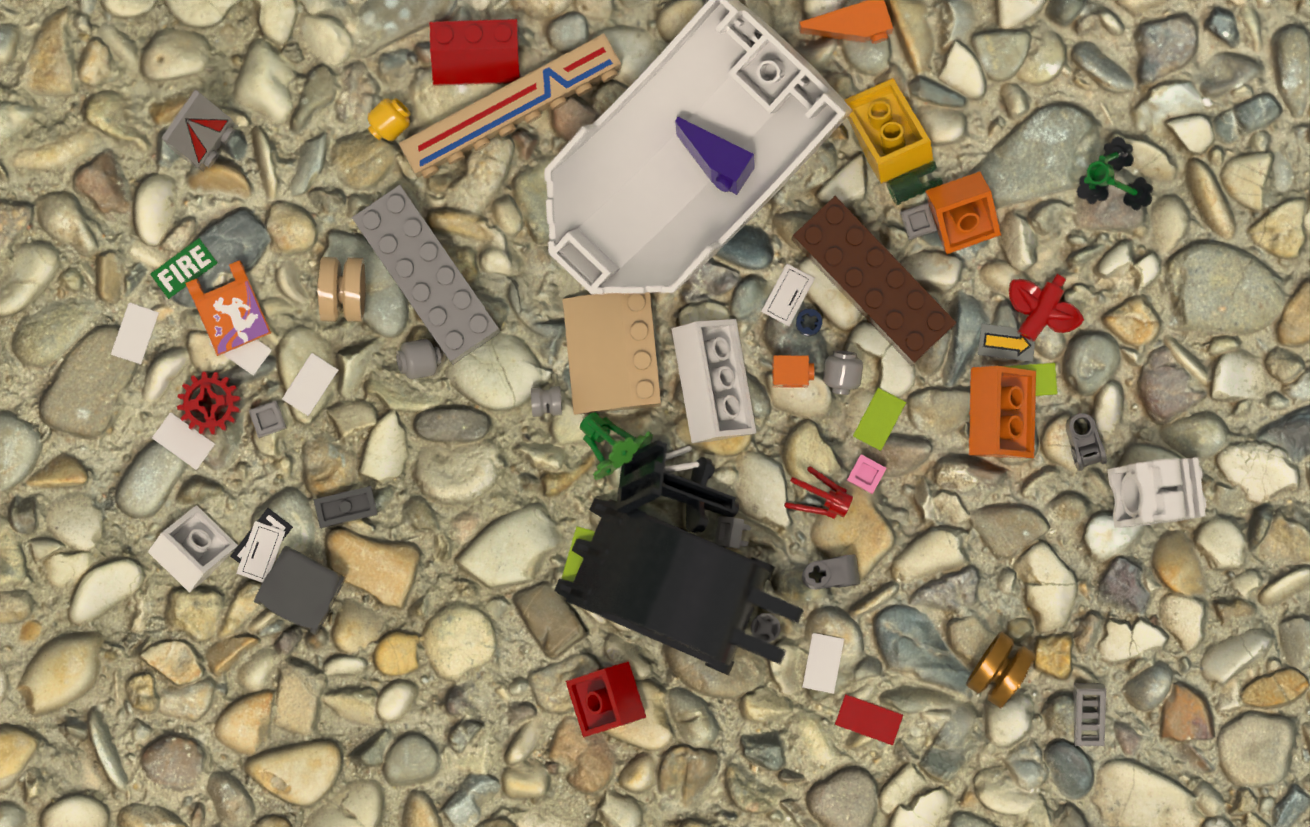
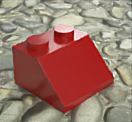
M629 661L566 681L583 738L647 718Z

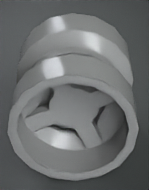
M560 386L551 387L549 390H542L540 387L531 388L533 417H541L544 413H551L553 416L562 415Z

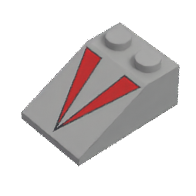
M194 90L162 136V139L175 154L203 172L206 166L210 168L219 156L217 150L221 144H227L233 137L235 123L205 96Z

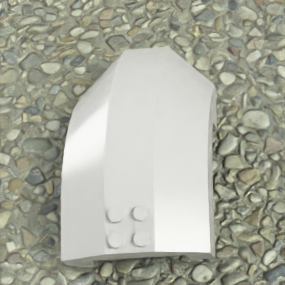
M708 0L636 81L593 124L583 126L545 168V182H547L546 210L550 240L548 241L549 254L591 294L674 293L765 206L853 110L805 58L772 27L739 0ZM677 117L754 154L755 168L738 195L730 191L723 192L710 181L677 137L675 126Z

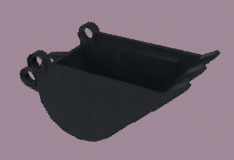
M594 498L589 510L602 518L592 541L576 539L572 551L584 559L574 582L559 579L554 590L565 597L566 602L706 662V666L726 675H729L734 665L732 659L738 647L781 665L786 650L745 632L755 606L781 615L796 623H799L804 609L762 591L766 580L770 581L775 567L754 557L747 558L650 516L642 510L634 509L624 514L616 510L617 501Z

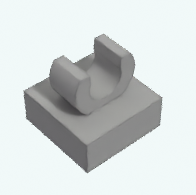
M719 516L715 544L737 549L740 546H748V542L742 541L741 536L743 530L750 531L751 527L744 524L743 519Z

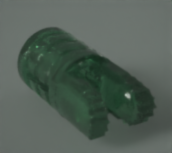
M935 161L886 182L890 196L896 205L926 193L925 190L943 184L940 177L933 178L922 184L919 180L920 177L937 169Z

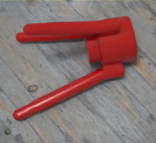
M811 466L807 468L808 472L833 490L827 493L797 478L792 477L790 479L793 484L825 498L823 506L828 507V509L789 502L784 504L785 508L826 515L835 519L836 515L845 517L853 499V496L846 493L847 489L838 486Z

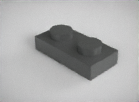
M372 486L313 499L320 528L378 515Z

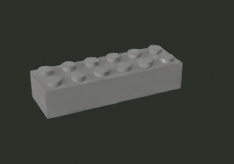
M401 185L351 217L452 365L501 333Z

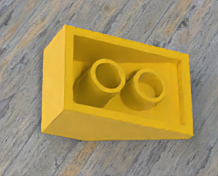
M894 78L844 99L853 110L847 118L880 184L933 161L931 140Z

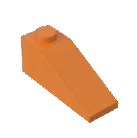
M866 0L799 22L798 29L801 34L863 43L871 41L872 44H877L889 39L888 35L892 34L893 25L884 0Z

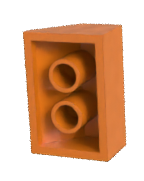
M1003 366L972 367L970 380L969 455L994 458H1034L1036 371Z

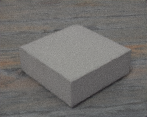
M928 203L900 212L908 240L937 232Z
M276 400L248 410L258 438L287 429Z

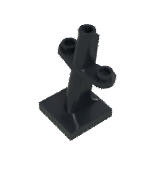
M656 440L638 449L632 455V460L629 463L624 462L621 466L616 510L624 514L661 496L686 503V529L697 533L703 532L708 525L709 518L705 515V510L727 517H735L739 511V503L735 501L736 497L706 487L707 480L712 477L715 471V465L709 458L700 457L696 461L699 462V467L693 468L691 479H685L664 470L667 443Z

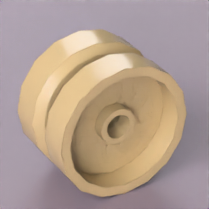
M322 257L317 285L320 320L336 322L340 316L341 303H343L344 317L348 322H363L366 295L364 259L348 257L344 264L342 276L341 264L337 257Z

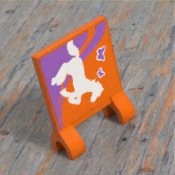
M240 260L229 264L235 281L204 294L198 279L186 283L217 356L271 334Z

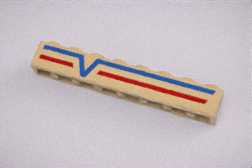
M602 34L400 142L399 145L416 177L419 178L422 175L424 179L431 177L439 172V166L447 162L450 165L459 162L465 157V152L473 148L475 151L485 148L491 143L490 139L499 134L501 137L511 134L516 130V125L523 121H526L528 124L539 119L542 116L541 112L549 107L555 110L568 102L566 98L574 94L581 96L593 89L592 84L600 80L605 83L619 75L617 71L621 69V63L606 35Z

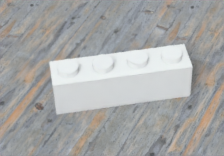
M736 319L695 321L671 328L691 442H712L756 434Z

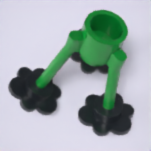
M1116 137L1111 143L1104 145L1106 153L1099 156L1098 161L1089 165L1087 177L1083 176L1079 179L1081 186L1077 189V195L1081 199H1087L1089 204H1095L1097 200L1104 201L1108 198L1109 192L1106 188L1110 184L1127 192L1123 197L1124 204L1138 211L1142 206L1147 207L1151 204L1152 196L1150 193L1153 191V186L1147 184L1146 179L1143 177L1136 178L1134 183H1129L1128 185L1114 179V169L1119 171L1123 166L1129 167L1134 162V157L1131 154L1133 146L1126 144L1122 137Z

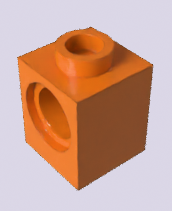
M773 355L772 387L808 388L809 380L814 381V363H809V356Z

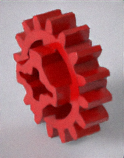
M202 372V379L200 380L194 375L191 376L193 384L189 386L183 383L182 386L186 393L178 394L177 396L183 400V404L178 405L177 410L185 411V414L180 419L183 422L190 420L188 428L191 430L199 426V434L204 435L207 429L210 430L212 435H216L218 427L223 431H227L225 423L229 421L235 424L236 420L232 417L233 413H241V409L235 406V403L242 401L241 397L233 395L238 389L237 386L228 387L227 385L230 381L228 377H224L219 381L220 377L217 372L213 373L212 378H209L207 372ZM213 385L220 386L227 395H217L214 393ZM200 387L198 396L195 399H191L193 393ZM208 394L211 399L216 401V404L211 405L210 412L203 406V403L207 402ZM228 407L224 416L218 419V414L221 410ZM192 412L203 413L206 423L197 420Z

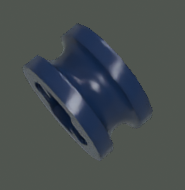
M814 309L802 310L796 319L797 330L805 336L817 334L822 326V317ZM805 315L809 318L815 317L817 322L814 325L817 327L813 330L809 327L803 328L801 323L804 322V319L802 317Z

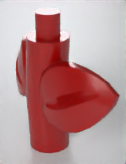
M1056 274L1051 283L1046 282L1043 289L1029 280L1015 279L1010 282L1009 298L1012 306L1016 311L1028 315L1017 330V333L1035 342L1046 325L1056 333H1066L1075 330L1083 323V315L1073 304L1059 302L1064 293L1061 289L1066 281L1064 277Z

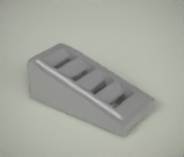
M1075 683L1073 694L1074 745L1104 746L1106 688L1101 683ZM1083 695H1097V699H1083ZM1082 706H1097V711H1082ZM1082 719H1097V723H1082ZM1082 730H1097V735H1082Z

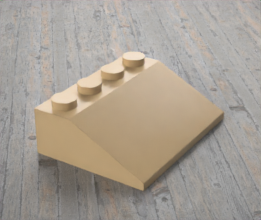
M650 292L590 294L563 299L574 415L660 407L661 399Z

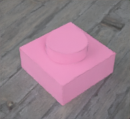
M861 454L846 481L873 494L886 467Z

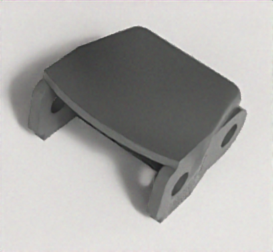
M285 546L273 568L265 577L255 596L254 603L258 605L263 604L278 616L294 624L311 628L310 633L317 635L327 619L346 577Z

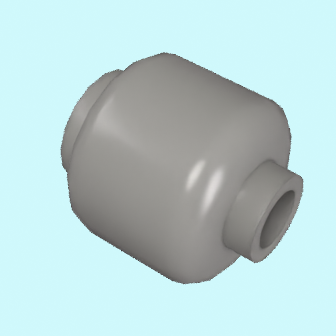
M428 339L403 343L400 351L396 352L399 372L405 374L409 379L434 375L437 364H441L439 348L433 347Z
M834 351L833 355L828 356L825 360L824 383L832 387V392L835 394H850V390L857 389L861 385L862 360L857 358V353Z

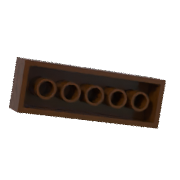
M836 196L793 234L791 240L911 366L955 326V320Z

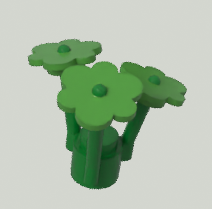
M596 412L586 416L580 424V429L586 434L583 440L591 447L600 462L596 467L597 471L593 473L595 480L611 475L624 462L629 463L633 458L632 455L638 449L648 445L653 438V434L650 431L645 436L639 435L636 438L613 424L607 417L602 418ZM610 430L622 436L625 440L616 441L609 435ZM606 440L613 447L609 459L605 460L595 441L601 443Z

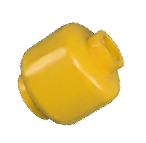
M384 98L368 113L367 118L370 124L368 130L378 140L384 138L388 141H394L409 127V116L411 113L397 98L393 100Z

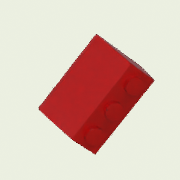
M517 19L430 22L433 86L509 84L520 79L519 26Z

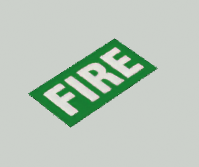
M198 238L150 273V275L166 297L170 299L185 288L187 282L197 279L218 263L200 238Z

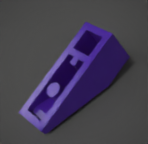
M677 117L675 120L677 137L710 181L723 192L730 191L738 195L755 168L754 154Z

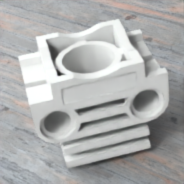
M1198 457L1180 460H1154L1107 469L1109 485L1114 495L1113 519L1115 528L1178 522L1206 516V499L1203 495L1201 483L1202 469L1199 466Z

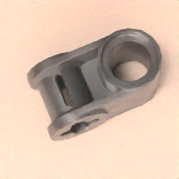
M1085 413L1071 416L1067 420L1065 427L1077 470L1082 471L1084 467L1099 462L1102 465L1106 464L1105 449L1099 438L1094 419ZM1078 418L1083 419L1087 423L1088 428L1083 435L1077 434L1073 427L1074 422ZM1094 452V455L1083 457L1085 454Z
M856 555L839 556L810 563L802 572L803 583L806 587L814 590L860 584ZM814 568H817L818 573H823L819 583H816L814 578H809V574L813 572Z

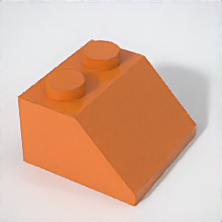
M980 171L925 190L946 255L1001 235L992 193Z

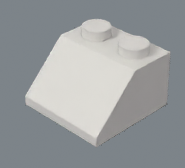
M196 505L165 529L151 546L148 553L190 593L206 580L238 545Z

